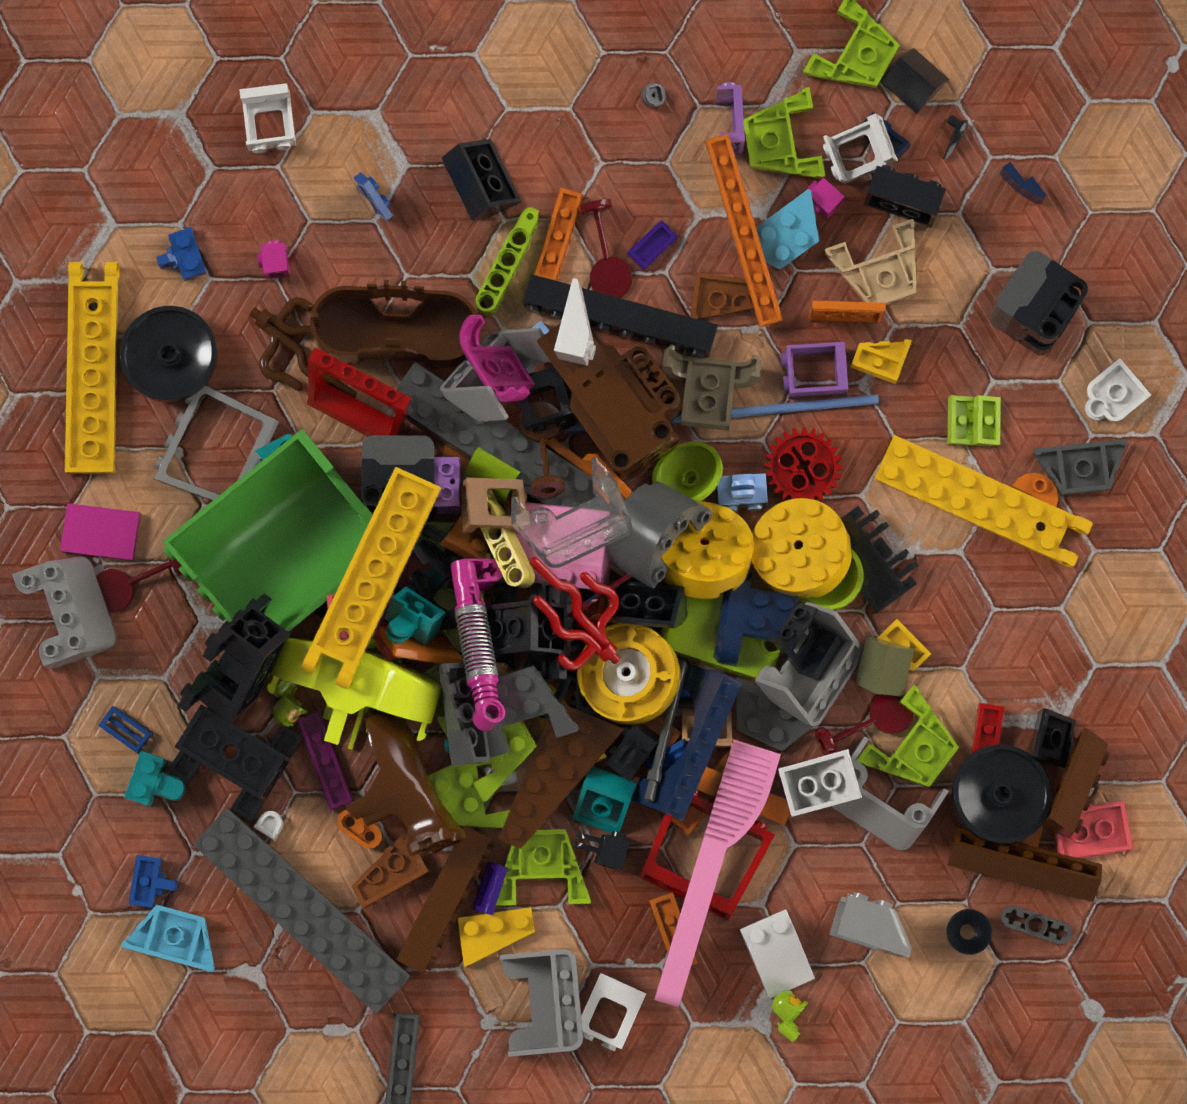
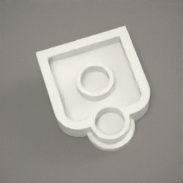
M1119 358L1089 383L1086 390L1089 400L1085 405V412L1092 420L1098 421L1106 418L1110 422H1118L1147 400L1151 394Z

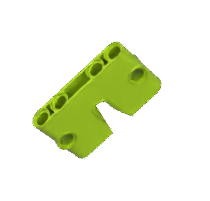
M723 592L720 593L719 597L710 599L686 596L687 607L682 625L675 629L662 627L659 634L671 645L677 656L754 681L765 666L776 667L780 654L778 648L773 652L767 651L764 647L766 640L742 637L737 666L720 664L715 660L713 654L718 633L717 627L720 620Z

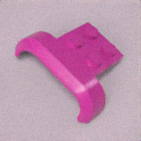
M469 315L461 326L459 340L463 353L483 385L491 386L501 402L525 399L530 394L529 390L535 383L511 346H481L479 343V331L485 324V320L482 315Z

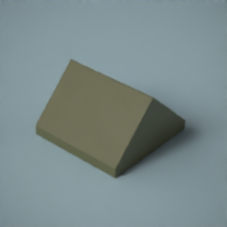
M866 636L854 683L875 694L902 696L914 648Z

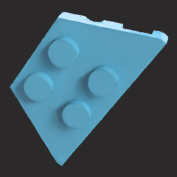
M810 189L756 227L766 263L779 270L820 241L812 191Z
M156 905L148 913V916L138 924L131 935L121 943L122 948L210 972L215 970L205 917Z

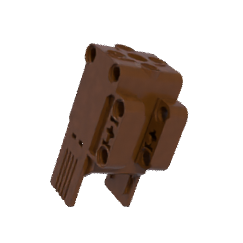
M560 323L540 337L537 343L572 392L570 409L618 477L622 481L631 480L656 464L662 457L671 452L680 441L670 424L682 413L683 405L678 392L649 351L642 346H635L621 356L614 346L599 344L592 335L596 351L593 360H589L587 366L558 359L554 348ZM640 353L644 354V355H639V356H637V357L634 358V356L637 355V354H640ZM653 376L657 383L650 381V378Z

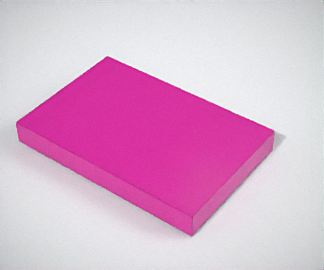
M67 503L60 551L63 553L134 561L141 513Z

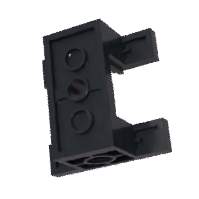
M546 580L542 581V598L559 615L561 626L567 630V592L555 589ZM514 586L492 587L491 605H486L495 662L506 663L508 667L514 668L515 653L542 655V677L544 680L567 679V669L562 667L557 661V657L560 654H564L567 657V640L561 639L554 633L549 618L534 604L533 600L515 602Z
M264 593L257 600L253 598L244 611L240 609L234 615L231 622L226 621L217 634L213 632L205 642L207 647L203 654L204 658L211 662L222 651L225 652L219 661L214 660L210 664L207 672H200L192 685L190 683L185 685L180 692L182 698L178 707L186 712L200 700L231 724L257 700L291 633L265 615L272 600Z
M200 705L176 743L175 748L180 751L167 771L190 784L201 765H205L242 788L230 810L253 822L304 738L281 725L270 745H267L233 723L230 724L208 706ZM229 746H236L237 755L232 759H228L225 754L226 749Z

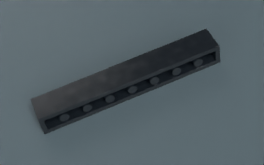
M531 274L523 305L527 307L529 312L541 314L542 311L549 313L550 317L562 320L571 285ZM582 288L589 324L597 326V330L605 333H610L611 331L619 332L620 336L626 339L641 338L644 339V343L657 346L659 343L666 345V348L672 345L675 346L676 352L685 350L690 352L691 356L703 359L704 356H710L717 324Z

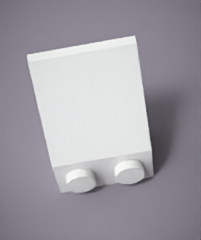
M573 278L554 352L558 359L587 366L588 361L594 358L596 346L592 338L582 288L578 279Z
M848 749L778 769L792 817L862 798Z
M786 909L739 929L769 999L781 991L793 989L815 979Z

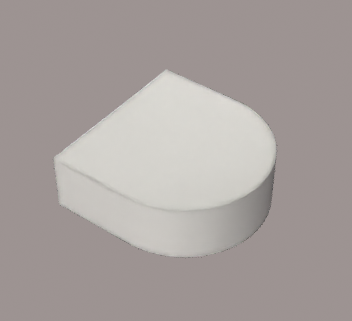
M274 811L264 812L259 817L254 828L275 841L283 829V818Z

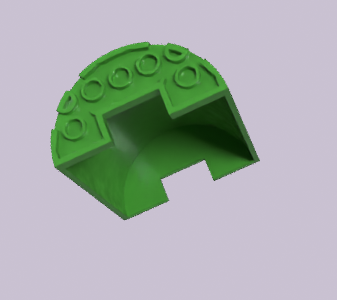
M301 429L162 541L166 546L163 551L171 561L175 558L181 564L179 571L190 582L194 580L200 586L196 590L205 601L209 602L211 600L215 606L212 610L222 621L226 619L228 622H231L234 615L240 609L244 611L253 598L257 600L265 593L272 599L265 615L289 632L327 601L326 595L337 592L373 514L363 505L335 471L332 464L304 430Z

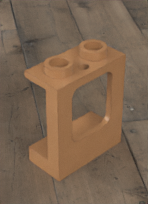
M466 478L460 484L463 533H473L476 528L515 529V533L520 534L528 526L529 513L525 509L527 490L523 486V480ZM487 490H512L514 516L490 515L488 512Z

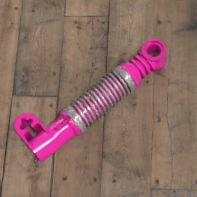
M461 559L454 561L450 565L457 602L455 616L458 624V635L461 640L463 661H465L463 664L466 669L467 684L472 689L475 712L473 714V722L481 731H490L503 720L505 709L498 700L496 684L499 681L497 664L495 663L486 605L481 600L480 591L490 590L501 579L502 573L494 559ZM486 712H488L492 718L488 717Z

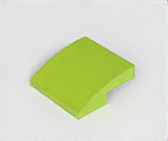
M980 395L976 397L949 396L947 444L999 446L1001 397Z
M478 447L468 464L462 482L466 478L517 479L520 471ZM491 489L498 504L504 507L512 490Z

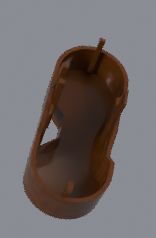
M384 280V285L377 286V284H367V287L339 286L326 291L317 299L312 308L310 326L317 347L348 364H358L364 359L422 361L430 368H449L462 363L466 358L460 345V329L469 315H477L472 304L457 293L424 290V286H414L413 288L407 286L406 281H401V286L389 285V280ZM385 297V300H390V297L407 301V298L421 301V303L409 314L383 313L371 299Z

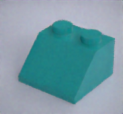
M592 767L584 781L572 819L612 833V831L619 833L637 782L628 781L624 777Z

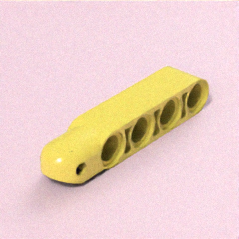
M488 489L487 503L488 509L491 508L490 515L507 516L503 507L498 504L492 490ZM480 528L507 584L519 588L530 587L535 581V573L514 530ZM501 529V536L497 538V532ZM509 550H511L512 555L511 558L508 560L507 554ZM521 571L522 578L518 581V573Z

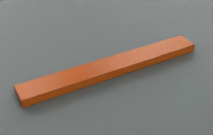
M729 134L705 140L759 328L783 321Z

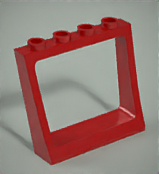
M315 347L308 359L307 405L367 437L373 435L400 436L404 428L411 397ZM324 372L393 408L396 411L394 419L327 384L324 380Z
M696 791L690 807L692 806L710 816L715 800L709 799V801L700 798V793ZM665 815L639 878L670 893L673 892L674 895L685 900L690 880L655 863V857L672 819L671 816ZM755 821L746 833L760 840L761 846L734 896L731 899H727L713 892L708 911L727 921L734 912L775 836L774 833L767 830L768 827L764 823Z

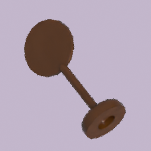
M548 402L530 404L532 414L537 419L560 412L554 405ZM521 412L518 422L521 432L528 439L540 441L544 476L536 478L532 482L531 493L539 498H551L561 495L565 491V482L559 476L550 475L546 440L556 436L562 425L557 427L556 423L546 426L547 430L534 433L533 429L527 430Z

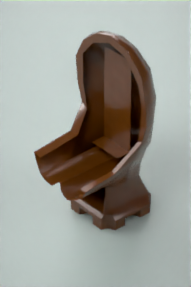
M370 707L365 723L368 739L380 771L368 793L346 805L347 811L356 820L363 818L366 826H371L393 815L404 821L408 830V843L406 847L410 856L436 854L443 851L446 847L464 842L467 839L465 831L454 821L437 796L426 773L417 740L402 717Z

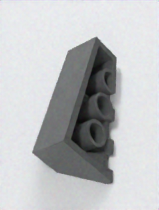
M445 663L439 666L452 766L490 761L487 731H481L473 722V714L475 712L472 689L467 684L466 669L463 663Z

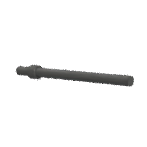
M679 661V688L674 700L666 710L652 769L648 771L646 779L648 785L644 800L647 802H654L657 786L661 784L663 776L661 770L688 663Z

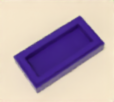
M661 220L627 252V255L644 271L678 239V236Z
M491 862L486 864L473 910L493 916L508 869L507 867Z

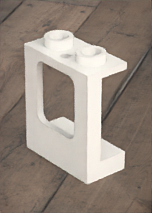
M287 83L239 89L244 112L247 137L246 146L249 151L264 153L267 149L287 150L291 146L296 145L290 90ZM281 111L283 113L285 136L257 140L255 115L262 112Z
M876 113L867 117V122L833 137L823 136L826 143L823 144V148L827 157L832 159L834 166H831V170L836 180L839 179V181L847 184L874 172L876 166H888L898 161L883 119ZM867 135L875 154V159L856 169L846 171L838 150L839 147L849 141Z
M600 973L581 1016L583 1037L590 1041L596 1037L603 1041L602 1046L612 1051H615L616 1048L622 1049L646 993ZM602 997L608 998L627 1008L626 1016L614 1039H610L589 1028V1022Z

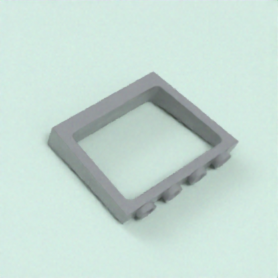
M205 385L198 393L185 400L184 403L188 404L185 413L180 411L174 425L178 426L175 435L170 433L164 447L168 448L164 457L159 455L154 469L158 470L154 480L213 501L219 496L218 494L172 478L166 474L167 467L201 396H208L262 425L238 480L260 463L256 450L269 444L279 421Z

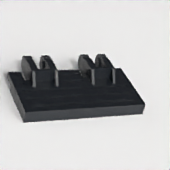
M857 506L840 519L850 536L851 549L857 554L862 563L864 579L860 591L875 612L879 613L917 584L912 576H909L903 582L900 579L919 565L916 561L911 562L897 574L892 566L905 559L909 551L905 549L887 562L885 559L894 552L882 536L874 542L871 540L889 527L888 523H881L874 531L867 534L863 527L877 519L880 513L878 510H875L858 523L856 520L865 513Z

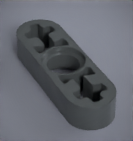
M1007 906L1000 913V921L1007 928L1055 944H1064L1071 938V928L1065 922L1017 906ZM1014 910L1015 916L1024 918V913L1028 914L1024 920V929L1020 928L1021 922L1013 921L1012 924H1009V919L1005 917L1006 913H1011ZM1036 917L1042 921V929L1039 932L1030 930L1029 921L1032 918ZM1047 921L1051 922L1050 928L1058 929L1062 926V931L1066 933L1065 937H1060L1057 940L1056 934L1052 932H1047V937L1043 934L1048 927Z

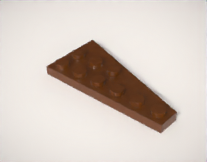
M562 704L572 721L578 725L579 731L556 738L551 720L548 718L498 839L522 849L617 737H619L624 731L623 728Z

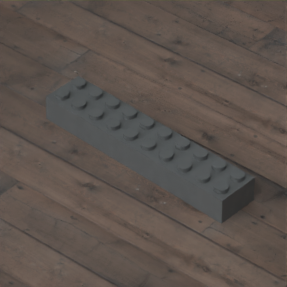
M414 362L396 388L399 392L411 397L406 416L407 421L468 461L471 460L475 450L479 447L520 471L517 479L523 480V486L527 490V499L529 501L539 504L611 511L617 502L618 494L549 449H547L550 475L559 476L564 480L565 491L561 495L551 498H539L532 495V482L536 478L544 476L540 443L526 438L520 430L505 420L488 422L475 420L444 397L440 387L445 381ZM388 406L390 410L396 413V411L393 408Z
M226 808L193 844L376 1014L382 1010L412 976L229 808Z

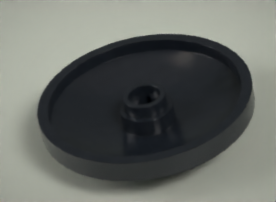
M179 306L156 307L141 314L126 330L120 347L121 367L127 380L139 393L160 402L181 401L198 393L211 379L218 359L217 342L208 324L195 312Z
M997 744L975 751L961 763L952 783V803L958 819L971 834L989 843L1013 844L1026 839L1042 826L1050 810L1051 787L1046 772L1040 763L1031 757L1029 753L1014 746Z

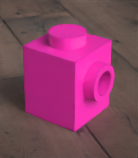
M824 177L819 183L815 180L808 187L812 191L815 214L820 213L826 220L844 201L845 196Z
M272 240L266 242V245H260L261 253H257L259 268L263 267L266 279L290 276L285 243H280L279 240Z

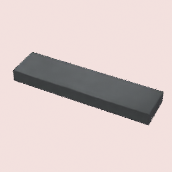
M395 1012L385 1104H411L421 1015Z

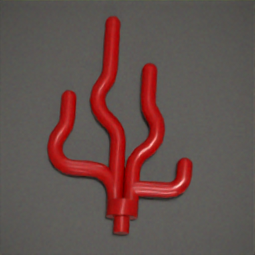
M532 557L530 565L552 587L570 594L573 616L586 630L564 629L561 626L560 618L556 611L541 596L534 597V604L549 618L551 628L558 637L564 640L578 639L587 645L573 661L564 654H560L557 657L558 663L565 669L574 671L580 669L595 653L602 661L609 660L612 664H616L620 660V656L616 653L617 647L605 634L607 622L613 617L619 607V597L616 591L609 585L598 583L587 572L580 574V579L592 591L606 595L609 598V605L600 615L595 626L582 612V598L577 587L570 582L558 579L537 557Z

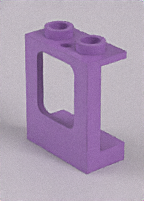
M726 82L721 84V86H717L716 104L731 103L733 132L720 133V136L729 134L734 154L743 155L745 135L742 86L736 85L733 82Z
M434 457V484L441 487V491L434 504V507H437V515H460L461 513L459 486L462 483V466L459 457Z

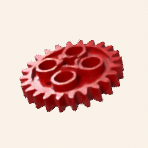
M803 427L800 434L793 428L791 436L784 431V440L776 437L775 442L777 446H769L773 454H765V458L770 462L764 463L763 468L770 469L766 473V478H772L768 483V487L776 486L774 495L782 492V501L790 497L791 499L806 498L813 500L817 498L822 502L823 493L827 496L831 495L829 487L837 488L838 485L833 480L841 479V475L836 473V471L842 470L843 466L836 464V462L840 461L842 456L834 455L838 450V446L830 448L832 439L824 441V432L817 437L815 436L816 431L814 428L810 434H807L805 427ZM805 445H810L814 449V454L806 456L802 453L801 448ZM792 448H795L798 452V456L802 464H808L806 471L810 478L814 481L815 485H810L808 477L803 469L798 470V466L800 463L798 458L792 452ZM785 456L790 457L793 465L791 467H784L781 465L780 459ZM817 466L823 467L826 475L817 477L813 472V468ZM796 477L801 478L805 486L800 489L795 488L792 485V480Z

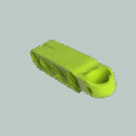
M533 207L524 209L515 227L506 238L475 300L477 310L482 316H493L503 301L530 248V241L538 227L539 210ZM517 236H522L526 239L522 245H516L513 243V240ZM506 257L515 259V263L511 266H505L502 261ZM495 278L504 280V284L501 287H494L491 282ZM485 299L493 301L492 307L487 309L481 307L480 304Z

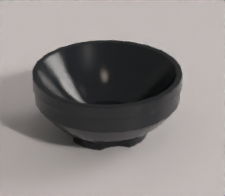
M964 909L955 913L950 918L946 928V935L950 945L956 951L966 955L980 953L989 945L992 938V927L988 918L983 913L974 909ZM966 924L971 925L975 931L974 936L969 940L964 939L960 934L961 927Z

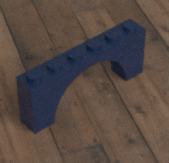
M689 665L682 688L691 695L695 707V721L690 740L679 759L663 773L661 784L657 786L654 802L644 800L648 782L646 781L647 778L642 777L633 794L632 801L648 809L683 821L742 683L725 674Z

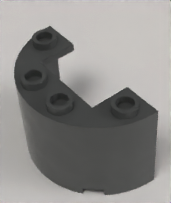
M654 481V484L650 486L644 484L628 496L614 516L609 530L613 531L611 541L608 540L606 542L607 558L613 566L654 589L664 579L668 568L661 559L662 555L671 548L674 540L686 529L689 521L693 528L699 532L709 522L713 512L708 507L662 482Z

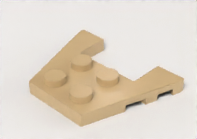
M913 219L892 226L899 246L897 251L854 265L845 242L824 250L825 255L863 302H882L887 305L916 295Z

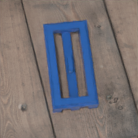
M114 706L110 708L98 725L137 754H140L141 749L148 743L149 738L153 736L150 731ZM114 713L145 734L143 738L139 737L111 716ZM110 721L138 741L137 747L108 727L106 723Z

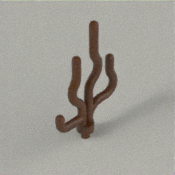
M295 297L285 304L277 316L266 309L261 312L254 307L249 315L256 319L255 325L265 331L270 338L269 346L259 360L261 373L271 381L284 382L296 391H301L303 384L285 372L272 371L269 368V361L276 353L279 342H281L296 353L299 368L308 377L306 352L298 342L287 335L313 336L311 326L292 327L285 323L295 307H301L310 312L312 311L313 304L304 298ZM324 372L325 382L356 398L357 392Z

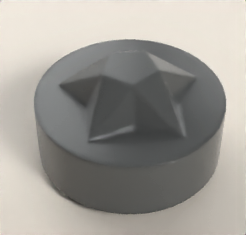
M650 83L643 87L641 100L647 107L655 108L662 105L665 101L666 93L660 84Z

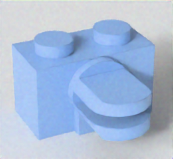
M766 473L722 476L716 487L718 504L730 508L734 512H737L738 508L748 507V511L762 510V506H767Z

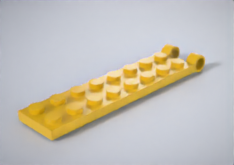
M118 261L105 262V281H83V262H69L66 474H115L118 281L120 277ZM93 302L98 304V308L95 311L89 309V305Z
M896 435L893 436L874 478L875 481L1069 568H1074L1078 555L1058 548L1067 527L1080 534L1088 535L1093 525L1091 521L1083 517L1068 513ZM1039 522L1043 523L1045 530L1038 531L1036 524Z
M395 467L311 647L304 658L301 666L302 670L314 674L321 656L324 654L344 663L335 685L346 690L349 688L357 667L441 491L440 486ZM343 631L349 633V638L345 641L340 639V633Z

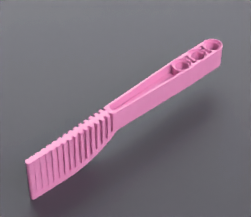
M733 739L654 1000L679 1007L725 852L748 832L759 817L767 801L781 754Z

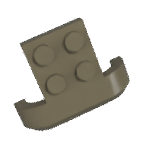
M671 345L664 352V374L676 381L686 382L681 425L729 431L734 388H747L759 382L761 360L757 355H752V358L746 362L702 359L683 356L675 351V346Z

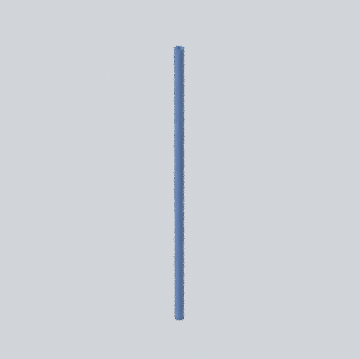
M878 394L732 408L731 418L879 404ZM682 413L670 424L681 423ZM576 423L575 426L565 430V434L586 432L580 423Z

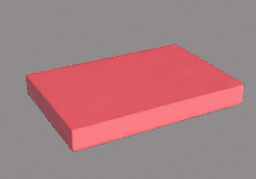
M1124 801L1089 806L1087 811L1082 810L1079 818L1083 820L1078 834L1073 833L1070 838L1053 832L1057 853L1076 858L1133 850Z

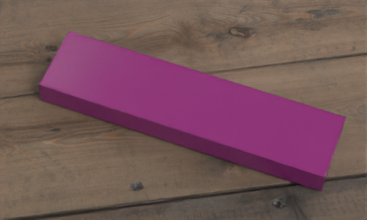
M320 710L298 718L297 723L330 811L337 810L354 802L333 744L324 741L327 728Z

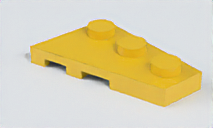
M532 907L495 912L493 916L481 914L458 918L464 968L534 933Z

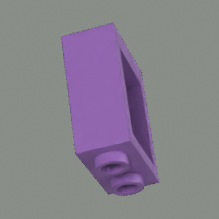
M845 342L786 345L785 353H781L782 367H786L787 376H783V389L788 391L789 398L847 394L848 377ZM834 353L836 386L795 388L793 356Z

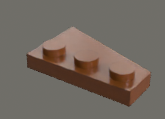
M696 272L691 318L702 319L754 309L745 279Z
M460 513L456 522L450 527L447 535L439 544L465 559H486L488 544L481 529L476 528L473 533H463L462 516Z
M406 829L384 851V854L352 885L364 909L430 873L420 854L415 856L409 855L406 847L408 843V831Z

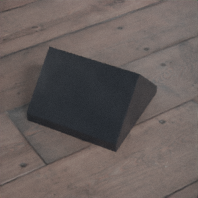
M913 48L899 58L883 79L882 84L913 112L918 114L949 79Z
M1046 708L1039 710L1029 749L1031 757L1035 758L1038 762L1065 768L1076 720Z

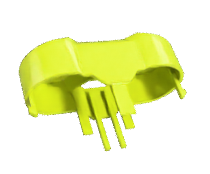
M288 638L270 673L273 675L271 684L268 683L267 689L269 693L274 694L278 679L281 678L301 686L319 690L327 703L322 718L330 720L324 741L339 745L348 713L354 714L359 711L348 745V749L353 750L364 713L368 712L370 707L395 716L422 722L417 740L421 741L426 738L425 730L427 724L432 723L442 691L441 685L437 681L400 661L390 660L382 655L365 650L354 678L346 690L335 685L344 663L322 654L314 674L302 670V663L314 639Z

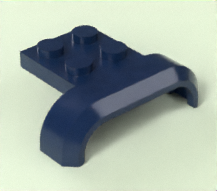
M748 573L745 581L736 590L733 591L731 588L724 591L713 654L715 660L720 664L737 666L742 637L774 642L796 607L798 597L750 588L752 573Z

